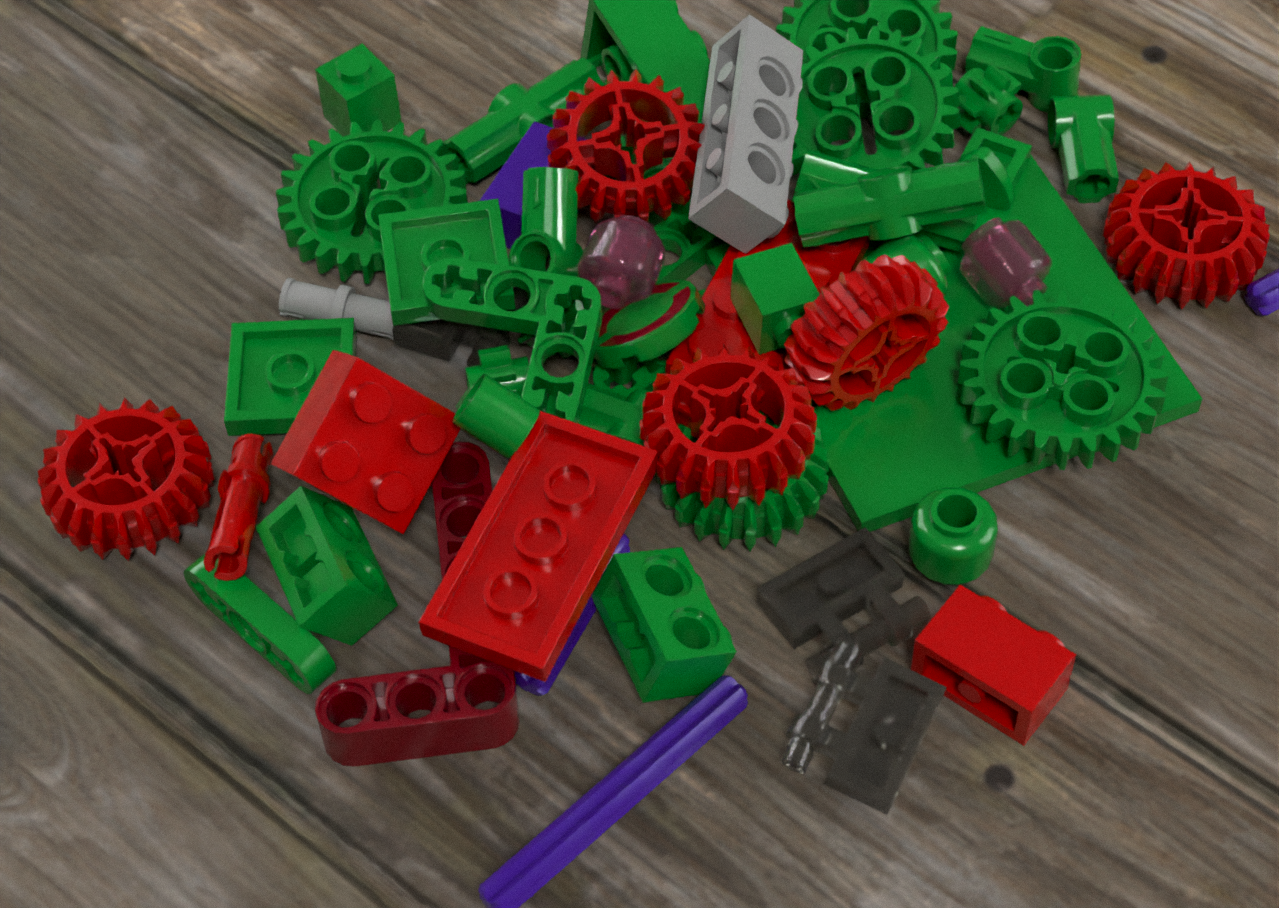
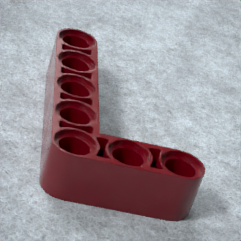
M453 442L432 481L442 579L466 539L460 537L468 535L492 493L489 460L486 452L478 445L470 442ZM449 646L451 666L348 678L332 682L321 691L315 704V713L326 753L334 762L343 766H364L489 750L504 746L514 738L519 729L520 717L514 670ZM487 701L499 703L496 707L488 710L474 708L478 704ZM418 710L430 711L428 715L418 719L406 717ZM349 719L362 720L355 726L338 727L342 722Z

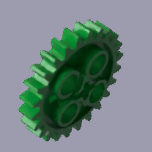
M794 0V7L783 8L782 24L776 26L778 34L803 50L802 63L804 64L807 63L805 46L811 45L820 52L826 49L825 35L829 33L835 37L839 44L847 42V32L850 27L855 29L859 39H867L872 26H878L880 40L886 41L896 29L901 30V35L905 36L902 37V45L905 47L915 39L920 38L923 42V56L938 51L941 69L951 68V70H955L958 50H956L958 32L950 29L952 21L951 12L939 13L941 0ZM857 72L853 75L860 118H867L873 130L865 77L863 73ZM886 82L881 85L892 86L897 84V82ZM831 91V92L825 93L824 95H825V96H834V95H836V94H839L840 92H839V91Z
M872 26L867 39H859L855 29L850 27L847 32V42L840 44L829 33L825 35L826 49L822 52L811 45L805 46L807 63H802L801 69L803 83L798 97L796 116L798 128L794 136L792 153L794 168L792 175L800 173L807 149L876 170L910 166L913 171L924 169V163L932 166L943 164L942 148L954 147L953 129L960 127L959 108H957L959 107L958 87H953L951 68L941 69L938 51L923 56V42L920 38L915 39L906 47L903 46L901 30L898 29L891 34L887 41L880 40L878 26ZM857 72L863 73L865 77L877 149L876 153L872 155L866 153L853 78V75ZM886 82H897V84L892 86L881 85ZM831 91H839V92H840L839 94H836V95H834V96H825V95H824L825 93H828V92H831ZM895 130L908 131L907 133L902 135L889 134L890 132ZM837 140L849 141L843 145H831L832 142Z
M375 119L369 132H362L356 121L351 122L350 135L344 137L331 128L328 130L330 143L326 145L313 139L309 140L310 157L294 153L292 155L294 170H284L281 172L283 188L276 189L279 206L277 213L280 227L285 232L288 247L298 248L300 261L305 263L315 258L318 273L320 274L326 273L336 265L338 266L340 281L344 282L351 276L354 270L362 271L365 284L371 283L375 271L383 270L386 276L379 214L468 203L465 172L459 170L458 159L455 153L445 155L443 140L439 139L427 144L426 130L423 128L414 132L410 137L406 136L404 122L400 121L391 132L383 131L380 119Z
M1059 289L1056 302H1047L1039 290H1034L1032 302L1029 306H1026L1015 296L1009 297L1007 314L1000 309L991 307L988 312L987 324L975 322L973 324L971 340H965L963 343L958 373V383L962 384L961 404L972 405L970 416L972 424L989 422L986 435L988 442L996 441L1004 436L1010 439L1007 455L1012 457L1024 447L1031 449L1032 465L1038 466L1045 455L1050 454L1055 455L1059 470H1065L1069 456H1078L1086 469H1090L1093 465L1095 452L1098 451L1109 461L1115 462L1117 461L1120 445L1136 450L1141 433L1151 435L1156 417L1161 415L1166 397L1164 391L1168 380V372L1161 370L1164 352L1150 350L1154 334L1151 331L1133 334L1137 317L1132 314L1120 320L1115 319L1113 314L1116 303L1112 301L1105 304L1100 310L1092 308L1091 293L1086 292L1078 304L1069 302L1065 289Z

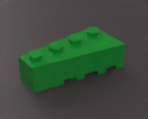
M589 0L580 58L584 57L596 68L600 66L606 75H609L610 71L613 70L619 77V82L629 81L635 69L641 75V83L648 85L660 74L664 81L663 92L666 93L681 87V91L684 93L683 105L696 103V108L699 111L697 123H702L710 59L700 34L695 30L690 31L679 15L676 0ZM673 157L664 158V159H666L668 162H671V160L673 159Z

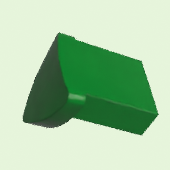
M977 127L961 157L956 162L978 158L986 207L1006 211L1010 209L1015 199L1014 189L1029 163L1032 145Z

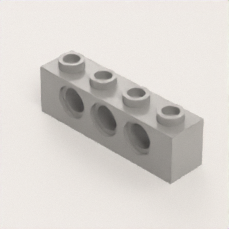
M750 14L712 46L702 124H705V127L700 133L699 143L702 145L697 152L688 217L692 222L745 254L766 238L775 237L782 230L788 219L789 181L794 168L792 153L794 136L798 128V121L796 119L799 92L803 83L801 78L803 50Z

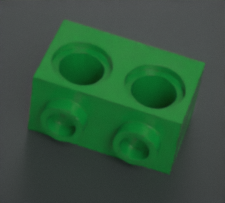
M300 486L256 526L299 627L352 646L398 606L353 508Z
M683 547L613 554L591 597L642 702L700 695L724 674L737 651L733 645L730 632L722 624L705 591L701 577L695 572Z

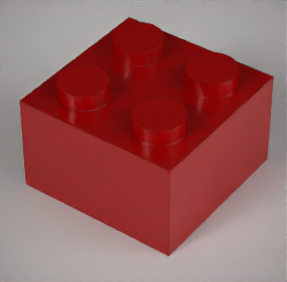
M333 350L271 464L404 535L461 428L452 423L455 415L453 411L364 360Z

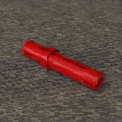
M244 434L237 438L233 444L228 471L224 469L220 475L218 492L221 501L217 510L210 544L203 562L205 569L209 573L214 569L216 559L218 558L214 577L220 580H235L246 572L251 540L253 539L259 513L258 510L261 501L265 503L269 496L271 482L267 472L274 451L272 444L268 442L263 446L262 454L260 453L264 437L258 434Z

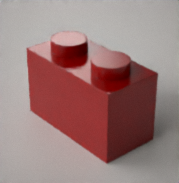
M960 584L915 639L910 675L1025 746L1067 691L1076 654L1068 650L1053 634L1044 630H1035L1010 615L995 599L984 595L979 596Z

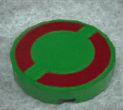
M671 280L656 283L636 291L615 303L602 314V324L594 355L595 361L600 367L621 369L625 367L622 361L623 358L636 355L639 362L649 361L676 347L696 329L700 322L696 314H703L705 311V304L697 288L690 281Z

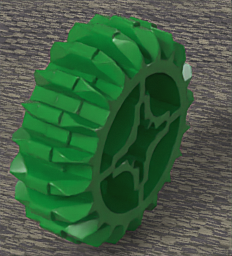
M760 410L759 413L766 416V423L778 429L774 421ZM682 424L678 426L681 432L692 442L695 443L698 440L691 436L690 428ZM816 427V432L813 433L815 435L814 452L811 454L810 460H805V469L801 473L800 479L788 478V486L785 488L783 495L765 489V498L760 506L754 503L748 496L740 497L738 504L732 511L726 502V498L715 497L711 504L705 508L700 500L699 492H694L681 500L679 492L676 491V482L662 485L660 478L657 476V483L660 484V489H662V501L667 510H675V519L678 521L679 528L694 525V533L697 535L699 542L712 534L719 535V543L723 550L731 543L732 539H742L751 552L756 544V538L765 537L776 547L782 537V529L798 535L803 527L804 518H815L819 510L820 500L824 499V494L827 493L829 476L826 473L829 472L830 457L827 453V448L823 447V436L821 435L820 428Z

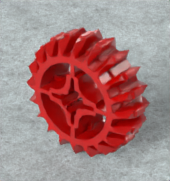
M637 69L631 74L629 81L619 82V77L611 70L609 75H607V85L600 86L589 77L584 84L585 95L570 90L569 95L566 97V109L556 108V112L553 115L554 129H550V132L547 134V148L550 149L548 167L568 168L579 171L578 183L575 188L578 193L577 210L591 204L590 217L595 223L602 219L606 213L614 214V225L618 229L624 225L626 216H636V221L644 228L649 222V212L654 211L666 221L668 216L671 215V202L685 207L686 203L690 200L689 188H693L697 152L702 145L699 143V138L705 124L697 123L699 111L696 108V103L683 105L684 93L681 91V87L666 93L663 92L664 81L660 74L649 85L641 83V75ZM608 120L612 121L605 130L592 133V139L584 140L587 134L596 126ZM621 134L624 135L626 147L633 148L634 164L631 163L629 151L622 150ZM673 157L671 162L662 171L644 179V172L650 167L663 164V158ZM603 175H609L615 177L618 180H613Z
M1190 161L1183 170H1175L1170 164L1165 162L1161 170L1158 171V174L1144 168L1140 176L1137 177V180L1126 179L1119 194H1115L1113 201L1109 204L1103 230L1104 244L1107 245V262L1116 265L1119 280L1133 279L1135 294L1146 290L1154 292L1157 304L1166 297L1177 299L1181 309L1190 300H1197L1206 309L1214 301L1215 297L1229 302L1237 290L1246 291L1247 286L1253 281L1254 275H1257L1258 270L1263 267L1267 254L1266 248L1270 238L1268 232L1269 225L1265 223V207L1255 204L1254 190H1237L1236 176L1224 180L1216 177L1214 166L1206 173L1195 171Z
M884 254L877 257L872 264L866 260L859 262L856 269L849 274L841 271L836 282L829 287L821 286L822 293L815 301L804 304V316L794 320L790 326L793 334L784 343L788 352L784 361L789 368H794L798 378V385L808 386V391L818 406L825 405L831 411L840 409L843 406L851 410L856 408L862 400L867 399L874 402L882 392L886 390L893 392L894 386L904 378L910 379V372L917 365L926 363L928 360L926 357L927 352L938 346L941 341L938 334L948 324L945 315L950 306L943 298L944 294L937 287L938 282L925 268L921 269L915 261L910 262L903 254L892 259Z
M724 343L717 356L709 357L697 348L692 364L675 358L670 368V374L657 373L656 381L653 383V391L646 393L642 403L643 419L640 420V438L644 441L645 447L658 451L659 459L656 462L657 476L660 478L661 484L676 482V491L679 492L681 500L694 492H699L700 500L705 508L711 504L715 497L726 498V502L733 511L740 497L748 496L754 503L760 506L765 498V489L783 495L785 488L788 486V478L800 479L801 473L805 469V460H810V456L814 452L815 435L813 433L816 432L817 415L814 413V407L811 406V395L808 391V386L798 385V378L794 368L779 370V364L774 354L761 361L755 360V355L750 346L741 356L730 355ZM761 410L768 415L777 425L778 429L767 424L766 416L760 414L759 411ZM680 424L691 429V436L698 439L695 443L678 428Z
M124 398L119 409L111 411L99 403L96 416L87 419L76 414L75 429L73 431L56 430L55 442L57 446L43 449V463L45 467L38 470V484L42 495L40 501L45 514L50 516L55 531L61 535L62 539L69 537L72 545L76 546L79 552L92 547L94 553L98 554L102 560L114 549H118L120 555L129 561L134 549L143 546L155 556L158 541L167 538L179 544L181 534L179 526L197 527L198 509L210 507L209 500L211 494L209 488L214 486L215 474L210 462L212 457L207 442L203 441L198 428L193 424L191 418L182 420L181 415L177 413L173 406L159 411L158 406L154 404L151 398L139 409H135L133 404L126 398Z

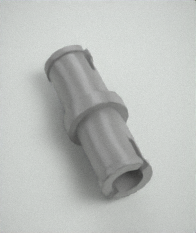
M287 278L281 290L279 299L280 316H291L305 320L354 318L356 331L387 337L394 341H398L402 335L405 324L393 326L388 300L356 294V290L352 286L342 284L338 289L296 281L294 278Z

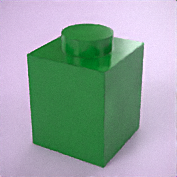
M363 43L315 69L324 118L343 137L350 135L351 122L356 121L362 132H369L375 119H380L383 131L385 132L394 128L399 121L402 122L395 75Z
M792 243L734 259L730 297L759 355L780 348L786 349L784 343L793 334L790 327L794 320L804 316V304L815 301L820 295Z

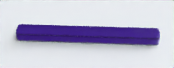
M720 676L481 883L478 891L485 907L519 908L739 715L748 704V694L744 687L738 684L732 676Z

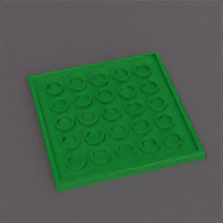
M1031 154L1029 163L1014 189L1015 199L1010 209L1003 211L987 207L986 214L978 215L965 254L938 246L948 260L952 272L946 276L948 292L944 297L950 307L945 315L948 324L938 334L941 341L938 346L927 352L926 357L928 360L926 363L917 365L910 372V379L904 378L894 386L893 392L887 390L882 392L874 402L867 399L862 400L856 408L851 410L843 406L840 409L831 411L825 405L818 406L811 397V406L814 407V413L817 415L816 427L820 428L821 435L823 436V447L827 448V453L830 457L829 472L826 475L829 476L831 485L860 536L912 517L919 501L930 492L938 489L961 487L978 493L1056 464L1055 455L1046 454L1038 466L1032 465V450L1026 447L1012 457L1007 455L1010 439L1004 436L996 441L988 442L986 435L989 422L972 424L970 422L972 405H964L960 401L962 384L958 383V373L963 343L965 340H971L973 324L975 322L987 324L988 312L991 307L1000 309L1007 314L1009 297L1015 296L1026 306H1029L1032 302L1034 290H1039L1047 302H1056L1059 289H1065L1070 303L1078 304L1086 292L1091 293L1092 308L1100 310L1110 301L1116 303L1113 317L1120 320L1134 314L1137 319L1133 334L1151 331L1154 335L1150 350L1164 352L1161 370L1168 372V380L1164 391L1166 397L1161 415L1156 417L1154 428L1199 412L1202 397ZM889 239L870 240L862 260ZM727 243L706 250V265L712 276L717 271L730 244Z

